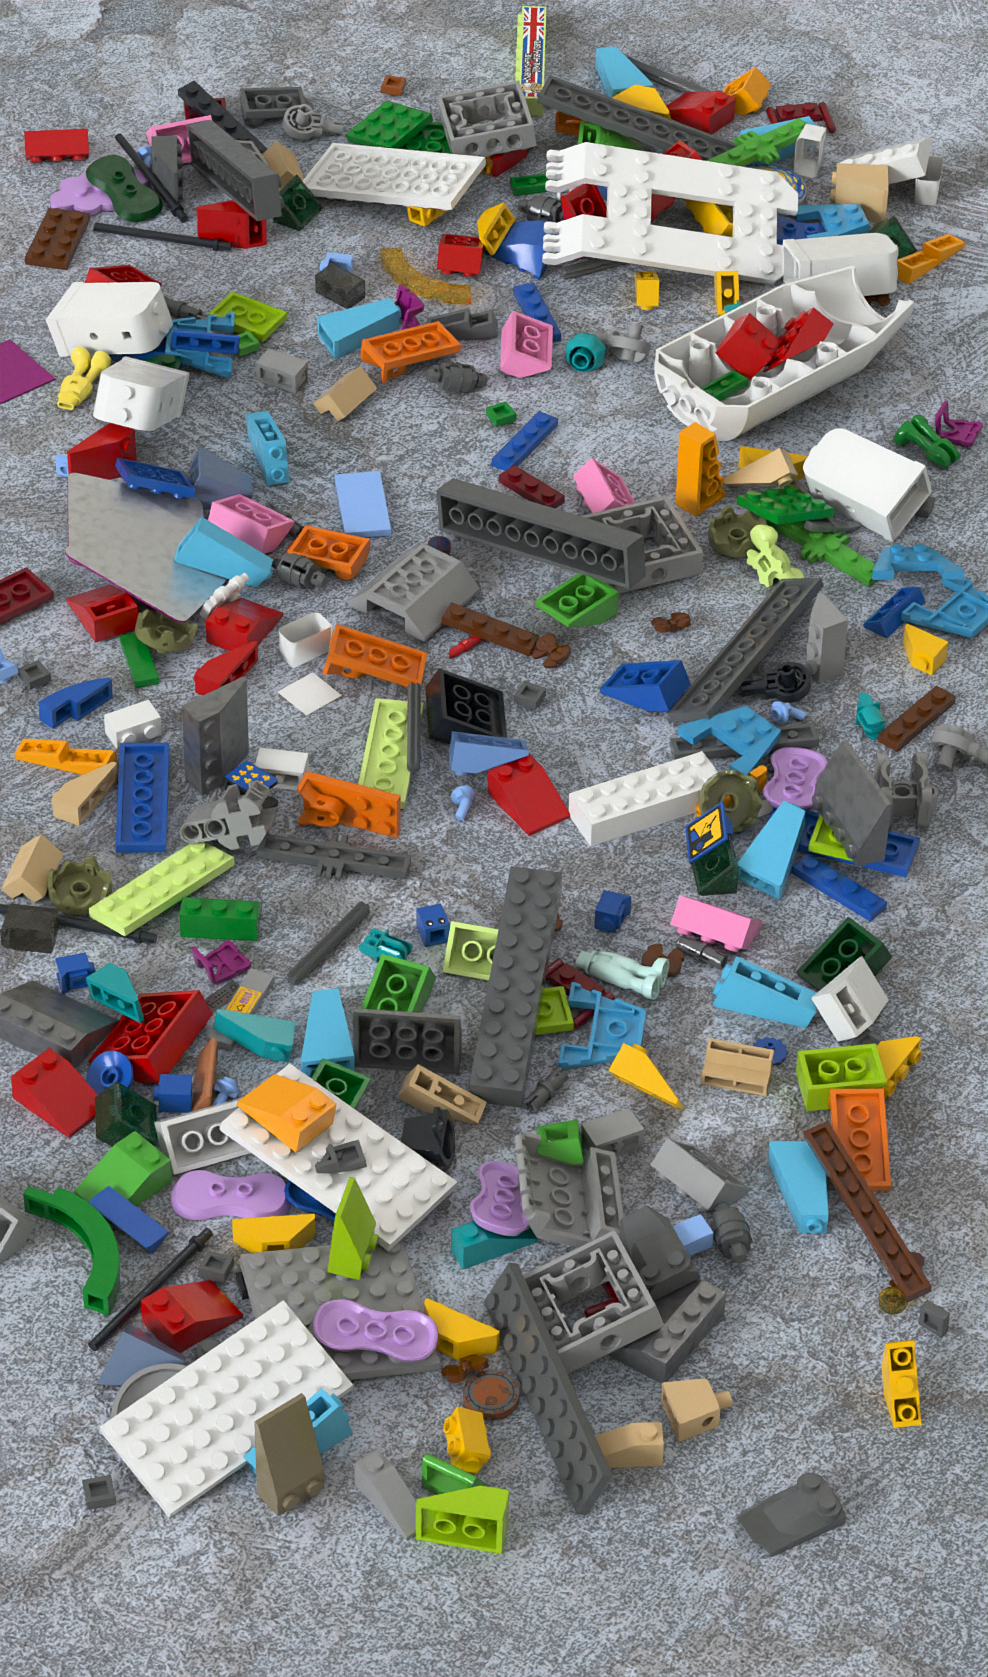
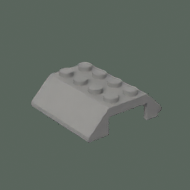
M526 1132L524 1136L516 1135L514 1137L517 1166L520 1174L519 1183L522 1194V1209L528 1224L538 1239L579 1248L613 1230L620 1237V1220L624 1215L615 1152L590 1147L584 1156V1163L571 1165L538 1154L535 1149L541 1141V1135Z

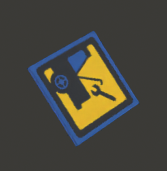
M723 801L685 826L690 864L727 841L728 834L733 835L732 821L725 815Z

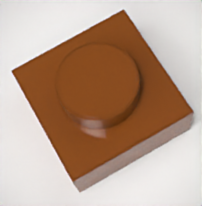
M386 75L381 85V93L401 96L406 86V78Z

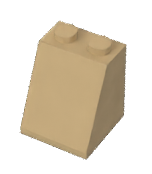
M837 163L836 172L832 171L831 184H835V189L830 191V202H834V204H860L869 222L885 225L888 200V165Z

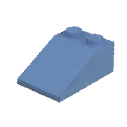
M452 731L448 761L451 771H455L456 775L469 776L470 773L476 774L528 756L529 749L525 740Z

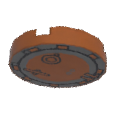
M480 1371L472 1375L465 1382L463 1389L465 1407L483 1413V1419L487 1420V1417H495V1420L503 1419L512 1414L518 1406L520 1396L518 1384L510 1375L502 1371Z

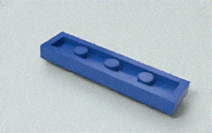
M535 283L514 286L513 294L526 316L552 325V342L561 341V332Z
M538 411L492 458L491 466L503 471L514 465L518 467L558 426V418Z
M810 854L805 855L792 866L793 875L870 922L886 910L887 901Z

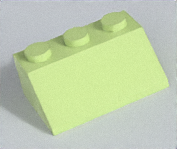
M451 921L442 972L489 980L499 929Z

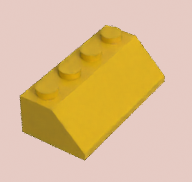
M683 199L686 207L692 211L695 220L702 225L705 233L733 237V206Z

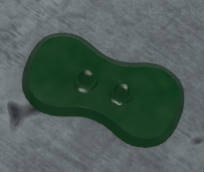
M107 155L95 160L86 169L88 181L110 197L115 212L124 220L130 222L145 221L155 217L162 211L163 204L160 197L152 189L137 180L134 168L124 157Z

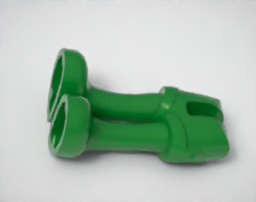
M915 415L911 422L905 421L894 436V442L898 446H905L910 441H913L926 453V458L942 468H946L950 463H954L961 458V454L952 442L946 438L942 439L928 425V420L922 415Z

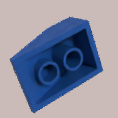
M682 660L625 663L620 665L599 690L601 694L648 712L659 711L663 713L673 707L691 683Z

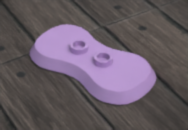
M784 747L776 750L771 755L774 776L764 786V796L768 803L777 809L783 801L800 806L805 812L810 811L813 808L812 796L814 795L815 784L828 764L827 759L821 753L805 748Z
M489 1161L483 1163L478 1168L482 1189L470 1202V1211L473 1220L478 1226L506 1236H517L530 1227L522 1209L518 1166L500 1161Z
M195 1170L182 1175L175 1183L171 1193V1205L174 1212L189 1220H206L219 1216H235L240 1218L285 1216L290 1209L291 1203L287 1200L284 1192L287 1183L281 1177L271 1173H259L246 1177H225L209 1171Z
M345 1299L331 1300L323 1303L318 1308L313 1322L316 1338L322 1345L331 1350L340 1352L371 1350L406 1363L419 1362L430 1356L438 1341L437 1325L426 1314L412 1310L381 1312Z

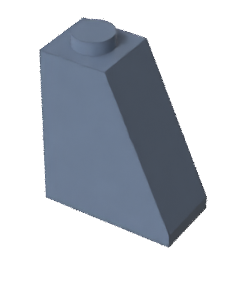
M199 447L191 462L188 473H190L189 480L196 489L193 499H197L203 504V510H211L212 502L237 494L252 499L254 488L252 487L250 476L205 448Z
M128 1323L98 1382L103 1385H123L132 1375L146 1367L165 1363L184 1365L187 1357Z

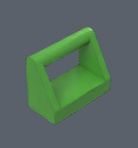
M578 1119L543 1125L537 1128L536 1134L541 1135V1141L537 1146L538 1154L571 1165L584 1163L583 1143Z
M426 1453L422 1460V1488L438 1495L476 1486L487 1487V1484L478 1477L429 1453Z

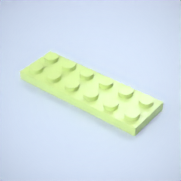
M375 698L358 784L401 795L400 809H405L412 771L407 770L408 701ZM421 702V721L424 711L423 702Z
M207 842L190 843L90 907L89 917L126 936L182 900V897L190 895L235 865L234 857Z

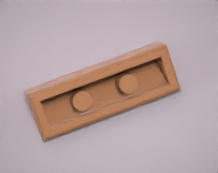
M212 1038L198 1054L191 1112L210 1107L213 1104L218 1062V1042L216 1038Z

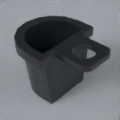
M435 1107L431 1115L405 1119L401 1142L427 1161L437 1162L439 1166H450L453 1161L455 1131L448 1109L441 1110L440 1107Z

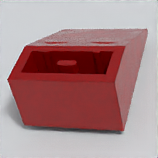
M233 200L196 207L197 237L212 240L220 238V241L232 242L233 248L248 249L267 245L266 219L256 221Z
M814 307L806 312L802 311L796 318H790L784 326L786 329L784 334L778 337L782 343L762 371L765 373L786 362L787 359H792L818 345L820 341L823 342L834 323Z
M108 584L66 598V602L95 643L135 630L138 606L131 596L121 589Z

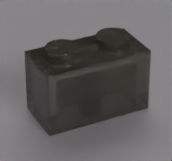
M332 263L315 275V293L345 309H349L365 299V280Z

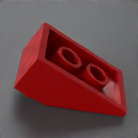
M721 91L686 92L666 107L670 112L672 120L712 135L734 120L736 98Z
M582 184L561 196L564 220L582 214L604 218L607 216V206L597 185Z
M442 233L439 242L437 270H441L443 274H454V271L463 272L464 276L475 277L476 274H480L484 245L479 237Z
M131 265L89 268L85 283L156 282L160 287L162 284Z
M108 423L67 451L68 474L79 473L107 480L122 477L115 467L117 457L137 462L135 430L130 427Z
M244 598L221 605L206 619V642L229 651L252 641L257 642L259 645L281 620L283 612Z
M530 753L528 756L505 763L488 771L487 793L528 836L570 818L567 807L544 768Z
M51 1048L45 1050L11 1076L13 1099L68 1138L107 1109V1104L71 1063Z
M212 1280L163 1287L141 1300V1314L144 1325L160 1342L179 1353L243 1318L241 1311Z

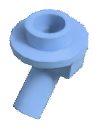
M140 147L137 150V154L150 169L152 164V147Z
M776 701L771 706V717L780 725L786 724L789 716L802 721L806 714L805 711L790 706L788 702L783 704L780 701Z
M459 786L451 794V801L455 805H459L455 818L463 821L469 807L473 805L472 799L475 796V792L472 787Z
M225 1076L222 1080L216 1079L214 1090L219 1092L212 1106L226 1102L229 1097L235 1099L241 1091L237 1088L238 1082Z

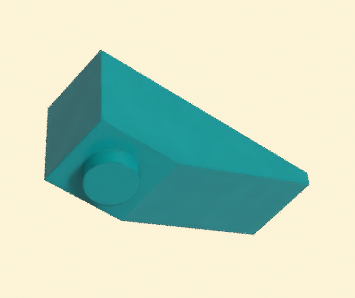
M109 962L86 977L92 1000L139 1023L144 1021L139 999L125 969Z
M217 1008L213 1026L214 1030L262 1058L289 1062L295 1021Z
M475 1221L451 1229V1252L463 1270L537 1243V1238L530 1227L517 1236H506L488 1231L478 1226Z

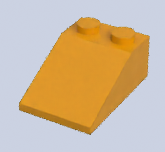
M273 1074L237 1102V1106L297 1153L333 1125L337 1103L316 1087Z

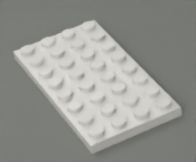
M332 143L297 189L299 195L309 197L316 196L328 199H345L347 201L357 200L367 203L377 202L386 205L397 204L406 207L417 206L452 210L485 167L486 160L485 157Z
M290 1063L276 1075L316 1087L337 1103L333 1125L295 1153L241 1108H237L220 1124V1131L335 1213L339 1207L349 1177H354L376 1221L374 1234L379 1235L378 1244L388 1251L449 1196L457 1186L456 1180ZM359 1139L367 1167L340 1173L316 1172L315 1164L317 1161H321L329 1144H332L334 1147Z
M283 1300L101 1425L100 1432L166 1515L171 1518L247 1464L243 1456L255 1447L254 1421L301 1393L306 1397V1401H308L322 1388L329 1396L334 1393L340 1399L353 1389V1384Z

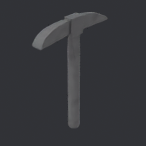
M792 480L790 483L791 486H796L799 491L810 493L798 480ZM833 517L822 518L825 522L807 520L804 529L813 532L844 533L845 531L858 529L862 524L840 522Z

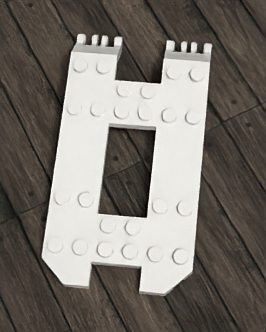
M584 142L561 151H547V160L551 162L546 164V177L553 180L546 181L545 189L549 192L559 193L586 183L606 186L607 216L604 218L582 214L558 223H544V232L548 233L543 237V250L547 252L542 256L544 264L558 265L586 256L714 276L716 271H738L739 280L775 285L784 276L783 245L777 244V213L796 216L798 212V193L778 172ZM651 194L733 206V237L651 225Z

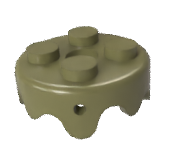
M726 506L717 518L712 517L710 520L708 531L709 543L714 550L722 555L742 559L747 558V551L750 549L760 552L751 540L750 531L756 525H767L766 519L763 517L758 519L749 510L743 515H737L732 506Z
M146 609L143 613H138L135 634L141 642L156 649L159 653L181 652L193 645L198 624L192 623L191 625L190 619L184 623H179L159 611L152 613Z
M727 770L712 775L703 784L699 793L698 801L701 815L722 802L724 797L728 795L733 799L734 804L731 809L725 807V815L732 821L733 833L750 828L758 821L757 816L763 803L757 792L758 781L754 777L743 774L738 770Z
M87 856L81 863L66 861L59 872L51 868L48 874V892L51 903L60 911L70 915L89 914L90 907L112 894V879L109 870H101L97 860L92 856ZM82 889L84 892H76V890Z

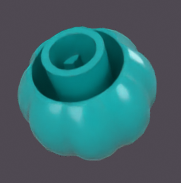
M580 332L575 337L569 339L566 344L565 359L576 371L591 372L600 368L605 362L606 347L595 334Z

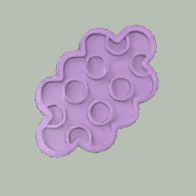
M134 169L137 180L148 187L149 181L139 169ZM83 172L79 177H69L60 182V191L53 193L50 197L51 208L90 213V216L98 214L101 210L114 211L110 197L88 181L86 172Z

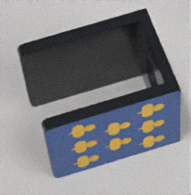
M247 760L224 776L225 791L229 785L237 784L240 795L246 794L249 789L248 782L258 780L269 787V789L278 784V780ZM272 796L266 798L262 804L263 809L276 807L278 800Z

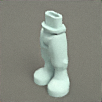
M593 950L590 953L581 951L576 960L575 967L584 969L586 974L623 989H632L642 994L645 998L655 1000L658 997L660 988H663L669 971V959L658 958L652 967L639 964L634 959L612 952L600 951L598 953V951Z

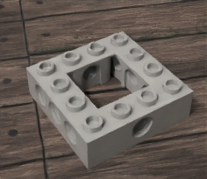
M519 80L437 96L440 118L451 154L487 157L493 154H505L509 151L525 150L537 146L534 124ZM500 117H505V118H506L505 120L499 119V120H497V121H495V122H490V123H485V124L479 123V124H476L475 126L467 127V124H475V123H478V122H480V121H485V120H496V119H498V118H500Z
M667 496L581 516L641 534L644 538L654 537L659 545V548L644 551L646 577L632 588L628 589L608 583L619 594L702 574L703 551Z
M615 1230L523 1275L567 1374L665 1326L652 1297ZM609 1281L620 1303L609 1304L605 1306L606 1309L588 1318L583 1317L573 1325L572 1332L559 1305Z

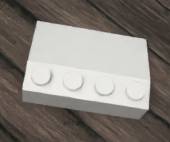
M930 136L853 155L840 163L888 165V185L926 175L932 138Z

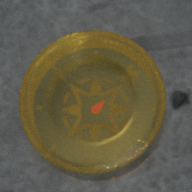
M887 1287L880 1292L878 1304L882 1311L888 1314H899L905 1310L907 1302L897 1287Z

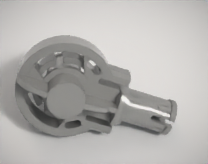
M302 104L291 106L286 110L282 127L289 136L299 140H307L313 136L321 137L323 132L341 135L343 121L327 120L321 113H315L309 105Z
M630 322L627 337L620 336L617 331H613L610 334L598 333L596 331L592 333L599 337L610 353H614L621 360L641 362L645 359L646 355H649L651 344L640 341L644 325Z
M942 724L935 728L930 745L941 752L937 766L951 770L955 756L968 759L970 764L976 760L988 765V749L980 747L979 741L973 739L970 733L954 725Z

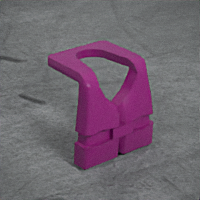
M404 284L398 286L397 301L394 302L401 310L402 330L420 326L415 315L421 313L425 306L414 292H410L411 290Z
M947 401L943 402L935 416L936 433L942 439L950 440L952 444L971 447L983 428L982 422L949 419ZM942 414L944 423L947 426L953 428L954 430L943 433L941 432Z
M231 940L224 942L218 949H214L205 957L195 946L191 948L195 964L199 968L206 969L208 978L214 985L237 977L238 973L242 974L251 968V962L242 953H239V949ZM213 967H218V970L214 975Z

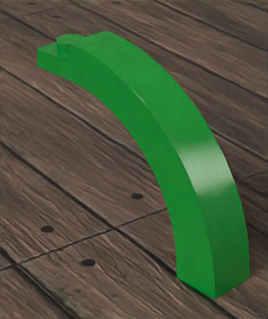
M28 1186L23 1193L25 1212L64 1226L80 1238L89 1250L93 1259V1267L89 1279L83 1287L84 1307L109 1316L119 1293L120 1261L117 1241L108 1222L90 1203L70 1191L57 1187L55 1192L50 1194L44 1190Z

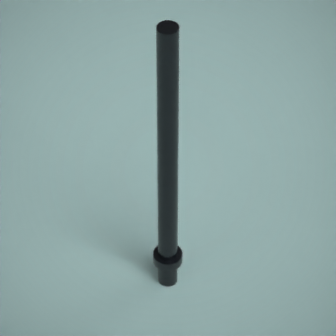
M121 133L117 134L115 140L171 209L172 215L177 217L182 223L186 222L188 216L184 213L182 205L176 203Z
M97 222L94 224V231L207 247L213 248V251H219V249L231 251L232 242L220 241V238L212 240Z
M0 904V914L133 939L135 943L143 941L155 944L157 941L156 933L146 932L143 928H137L128 935L123 936L99 922Z
M204 1228L197 1236H192L189 1239V1244L88 1343L89 1347L93 1351H97L141 1307V1300L156 1292L196 1252H201L205 1248V1243L213 1236V1232L209 1228Z

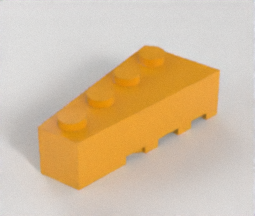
M696 422L682 429L679 433L677 484L675 491V505L695 517L726 497V491L722 489L724 479L719 474V470L722 467L721 462L717 460L719 449L716 434Z

